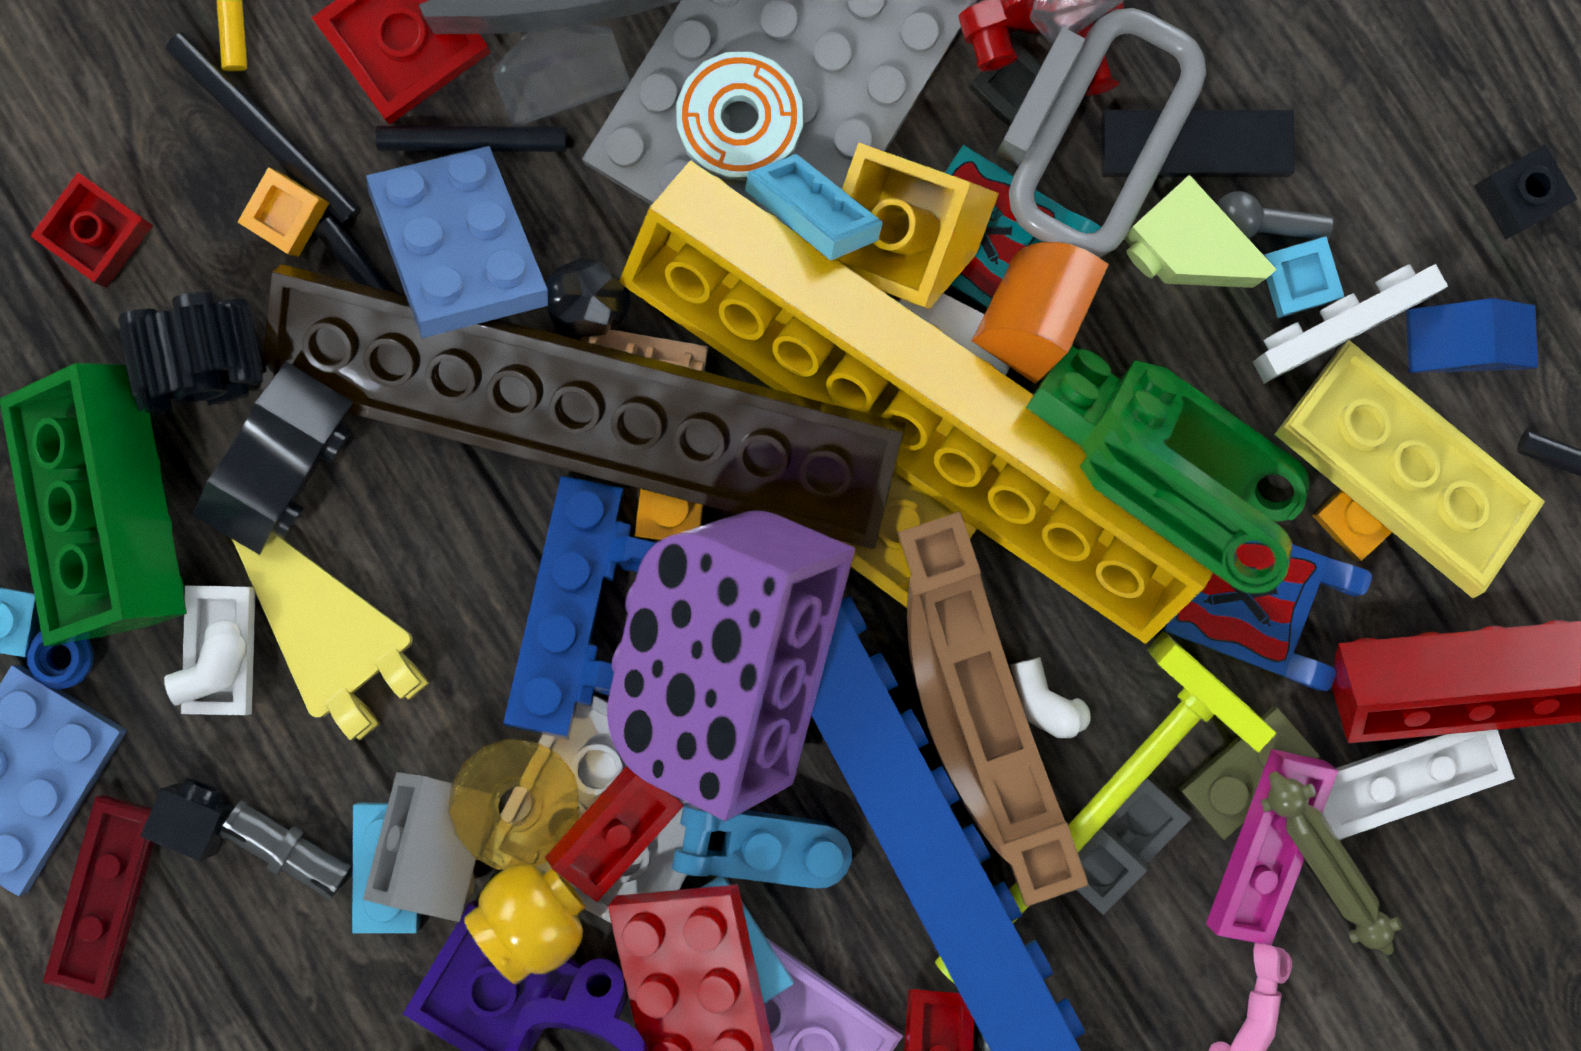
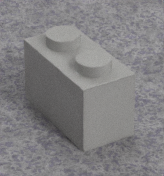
M396 772L363 900L460 922L463 908L470 902L474 892L475 876L473 868L479 845L485 840L490 829L491 813L489 806L492 794L426 776Z

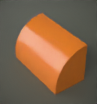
M1040 242L1024 247L1014 255L971 341L1036 384L1069 352L1109 264L1085 249L1066 243Z

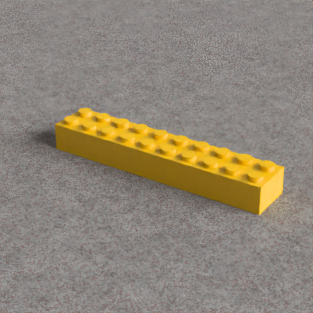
M691 160L650 206L619 279L620 283L631 292L774 390L906 423L895 473L953 513L960 511L962 519L1144 644H1147L1205 588L1213 572L1094 489L1080 467L1087 457L1081 446L1027 409L1026 406L1033 394L996 370L992 364L971 353L942 333L935 325L926 322L888 296L881 288L872 285L836 259L829 260L799 234L781 223L777 217L765 212L727 186L723 180L711 175Z

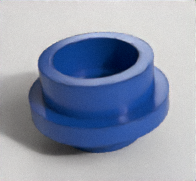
M40 631L31 641L27 652V663L31 674L35 679L53 689H65L79 684L87 677L93 665L94 654L89 639L61 644L66 646L71 652L70 664L65 669H61L53 661V653L60 645L44 647Z

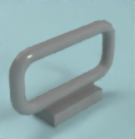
M1135 8L1116 9L1100 17L1085 38L1062 27L995 154L1018 166L1009 189L1011 212L1020 227L1043 242H1061L1074 245L1091 252L1097 257L1106 255L1120 245L1134 223L1202 91L1206 77L1205 57L1199 45L1192 37L1151 13ZM1121 34H1132L1173 55L1180 64L1181 73L1105 223L1094 233H1083L1042 212L1035 203L1034 193L1111 43Z

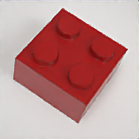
M77 172L30 236L88 279L104 288H108L154 225L92 180Z

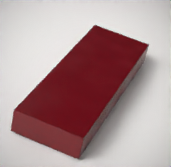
M106 795L95 796L42 983L103 1000L111 996L154 846V842L140 837L152 808Z

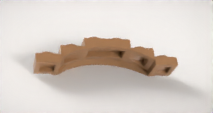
M960 511L898 532L897 536L911 574L907 598V629L914 680L934 745L958 796L983 835L1003 859L1010 863L1026 907L1088 886L1070 829L1062 815L1019 699L980 576L981 571Z

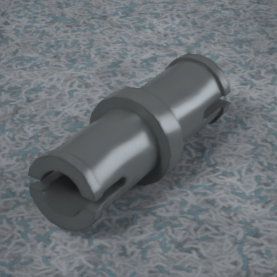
M243 800L233 809L219 833V836L223 839L227 838L267 862L266 870L278 876L282 871L323 895L328 901L333 898L352 867L348 862L344 863L304 839L305 831L294 825L289 830L248 806L247 802Z

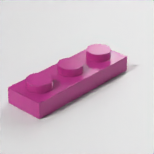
M1271 749L1206 922V925L1217 936L1271 946L1305 858L1286 830V818L1279 816L1273 810L1265 812L1262 807L1261 800L1268 798L1271 788L1269 775L1276 771L1285 778L1298 780L1304 786L1312 784L1316 796L1309 798L1308 805L1323 813L1338 774V770L1327 761Z

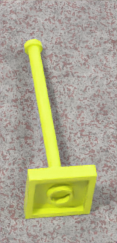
M1164 631L1149 646L1147 651L1158 665L1184 687L1177 695L1181 702L1069 823L1068 827L1077 853L1201 718L1208 722L1215 714L1258 753L1276 734L1254 710ZM1015 883L1009 891L1023 914L1029 906L1026 907L1023 903L1018 885ZM939 956L935 960V964L940 969V971L954 983L944 962Z

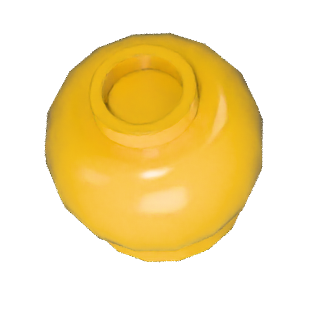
M517 864L496 874L486 884L479 896V906L464 917V922L475 942L492 964L506 979L517 985L531 973L537 975L546 974L566 963L576 952L582 941L583 928L577 915L586 906L569 881L552 868L543 873L534 865Z

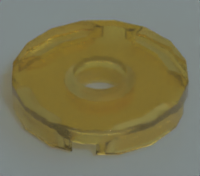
M507 738L485 745L462 764L451 784L448 812L454 834L473 857L496 869L505 870L517 864H531L533 866L544 864L547 862L545 856L579 820L578 785L575 774L562 757L535 741ZM525 787L530 793L532 800L528 814L516 822L504 821L499 813L500 798L510 788Z

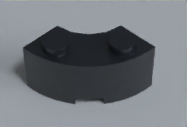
M286 362L257 399L235 441L207 480L193 516L258 555L261 554L273 535L285 540L304 510V507L296 503V500L320 461L324 459L331 464L349 438L351 431L342 426V423L354 402Z

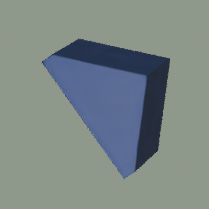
M1490 298L1415 308L1406 311L1409 373L1526 370L1538 368L1535 305Z

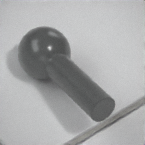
M1243 191L1230 192L1221 197L1216 203L1248 239L1261 232L1315 240L1327 237V240H1329L1333 230L1332 216L1262 207L1253 195Z

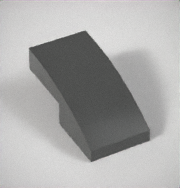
M1149 775L1078 852L1088 886L1076 890L1104 915L1148 871V862L1192 819L1191 811L1156 779Z

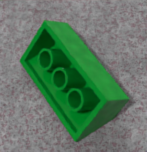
M75 363L1 397L2 418L44 647L147 628L187 614L184 600V585L178 568L172 536V521L168 514L160 472L161 463L156 451L149 412L138 411L136 397L132 396L126 365Z

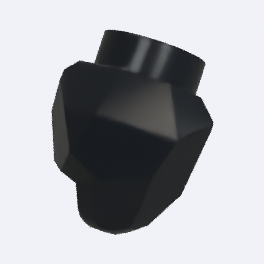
M584 258L574 260L558 267L545 284L548 291L549 316L560 333L577 337L606 335L611 326L619 324L625 318L629 310V290L600 261Z

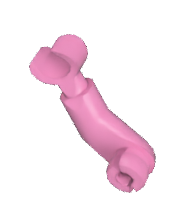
M1254 944L1253 952L1257 981L1254 990L1249 995L1247 1019L1231 1046L1220 1041L1213 1043L1208 1051H1267L1275 1037L1282 997L1281 992L1277 991L1278 983H1285L1292 970V959L1284 949L1267 944Z

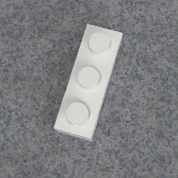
M1411 264L1406 265L1375 282L1380 291L1379 294L1359 303L1354 293L1319 311L1325 322L1305 332L1302 331L1297 322L1263 340L1269 351L1253 361L1263 383L1265 384L1431 298L1448 287L1437 265L1434 264L1415 274Z
M1498 730L1427 736L1336 768L1338 774L1322 814L1340 840L1515 778Z

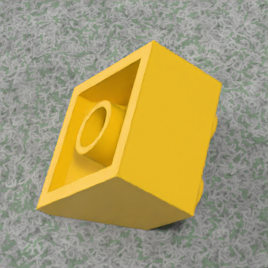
M858 142L842 190L883 223L878 241L838 257L836 260L886 293L930 309L977 254L999 193Z

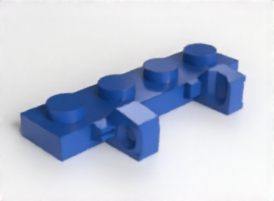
M565 476L560 477L503 722L505 727L569 740L577 704L591 706L594 692L605 695L610 694L615 673L612 670V663L595 661L598 647L590 645L604 581L614 580L616 568L638 573L645 555L656 544L629 537L631 525L618 521L624 496L623 488Z

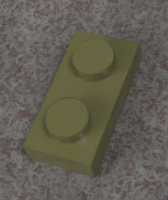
M1271 707L1261 716L1276 734L1259 753L1238 736L1177 789L1217 836L1223 840L1244 823L1271 749L1315 759L1319 757V754L1277 707Z

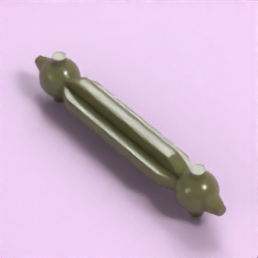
M1276 771L1270 773L1269 781L1271 788L1268 798L1261 800L1262 807L1265 812L1273 810L1279 816L1286 818L1288 834L1343 917L1356 924V929L1349 931L1352 943L1361 942L1367 948L1380 950L1386 955L1392 954L1394 951L1392 941L1395 931L1402 929L1401 921L1398 917L1391 919L1388 915L1379 911L1378 898L1322 812L1308 805L1309 798L1316 796L1313 785L1308 784L1304 786L1298 780L1285 778Z

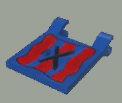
M1246 542L1236 549L1239 560L1248 568L1261 570L1268 568L1275 562L1272 550L1261 542ZM1292 544V556L1288 571L1279 586L1265 593H1247L1236 589L1218 575L1212 573L1205 588L1165 625L1163 631L1285 677L1311 689L1328 691L1333 684L1336 670L1327 664L1295 654L1294 651L1320 583L1353 597L1365 595L1368 591L1372 574L1365 569L1325 557Z

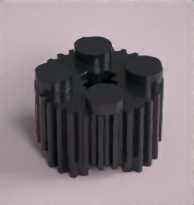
M192 292L174 297L172 299L173 310H163L157 314L155 309H136L124 312L118 317L119 332L132 396L136 397L138 411H145L147 413L153 411L154 413L172 411V398L177 403L207 400L208 406L222 405L228 401H237L238 398L249 397L247 384L256 386L258 383L263 382V367L252 314L245 299H229L214 303L211 292Z

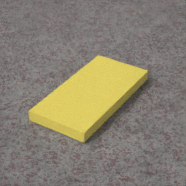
M1350 340L1336 351L1274 434L1472 598L1485 593L1545 503L1542 498Z

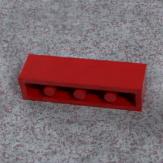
M1554 620L1542 625L1509 628L1489 626L1477 631L1444 634L1425 632L1411 637L1378 640L1375 638H1361L1353 642L1338 643L1333 668L1336 670V676L1331 687L1348 743L1581 722V621L1566 622Z

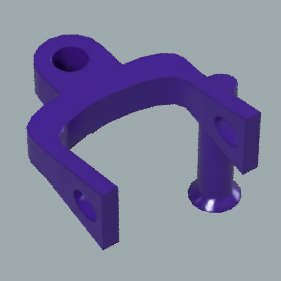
M594 959L586 962L579 968L565 1001L553 998H537L528 1001L522 1007L504 1051H527L531 1036L536 1031L546 1028H565L587 1033L604 1040L619 1051H647V1045L637 1030L628 1023L619 1020L628 998L623 973L615 963L607 959ZM609 982H611V988L606 995L595 997L597 990L601 986L609 985Z

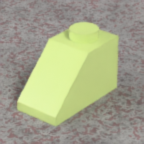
M1190 175L1142 217L1124 238L1130 245L1126 252L1134 265L1149 278H1153L1157 274L1165 284L1254 288L1277 270Z

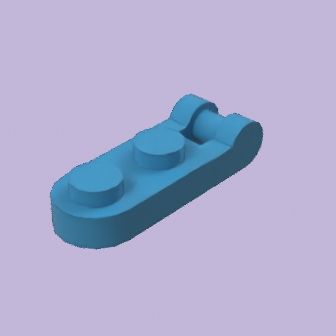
M684 803L680 824L686 827L682 847L675 848L672 869L692 876L714 875L815 889L828 888L838 883L847 874L852 862V849L848 839L836 827L821 820L746 810L728 821H724L690 803ZM725 831L721 851L708 850L711 832Z

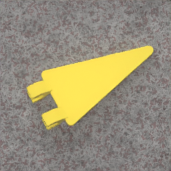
M273 535L260 555L233 540L310 715L320 718L331 713L334 721L349 740H353L356 737L358 740H361L380 725L372 711L354 694L361 686L380 672L389 687L400 699L406 697L410 700L429 684L421 671L403 653L412 644L411 634L286 540Z

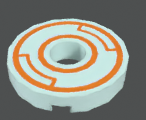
M725 52L704 61L685 80L676 102L677 131L687 155L698 166L718 178L723 177L728 180L747 181L748 172L792 156L803 129V102L793 78L774 60L753 52ZM733 102H747L757 110L759 118L751 130L745 133H735L723 125L721 120L722 113Z

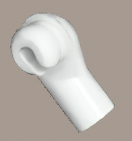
M220 620L210 624L204 634L206 641L203 644L197 665L165 675L166 691L174 705H180L227 689L235 682L246 653V643L244 638L241 637V630L238 625L228 620Z
M1040 657L1010 664L1014 684L1029 723L1056 738H1073L1078 732L1086 730L1091 720L1089 707L1079 698L1068 700L1048 689Z

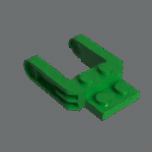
M1071 345L1069 352L1046 373L1026 408L1081 446L1087 457L1080 467L1094 489L1236 589L1257 594L1268 592L1279 586L1288 571L1292 556V544L1285 530L1275 522L1288 519L1291 521L1303 510L1310 487L1309 475L1305 467L1297 459L1169 369L1134 360L1121 379L1111 373L1109 365L1100 356L1089 350H1078ZM1279 475L1286 478L1292 484L1294 494L1286 501L1272 502L1260 494L1257 483L1265 476ZM1246 542H1261L1272 550L1275 562L1265 569H1251L1241 563L1236 549Z

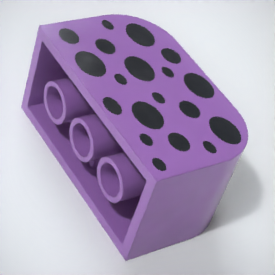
M765 511L740 513L671 535L656 543L642 560L636 581L628 592L626 598L628 616L623 638L612 660V670L615 673L608 699L607 719L611 739L624 763L646 782L724 821H728L793 785L855 548L786 518Z

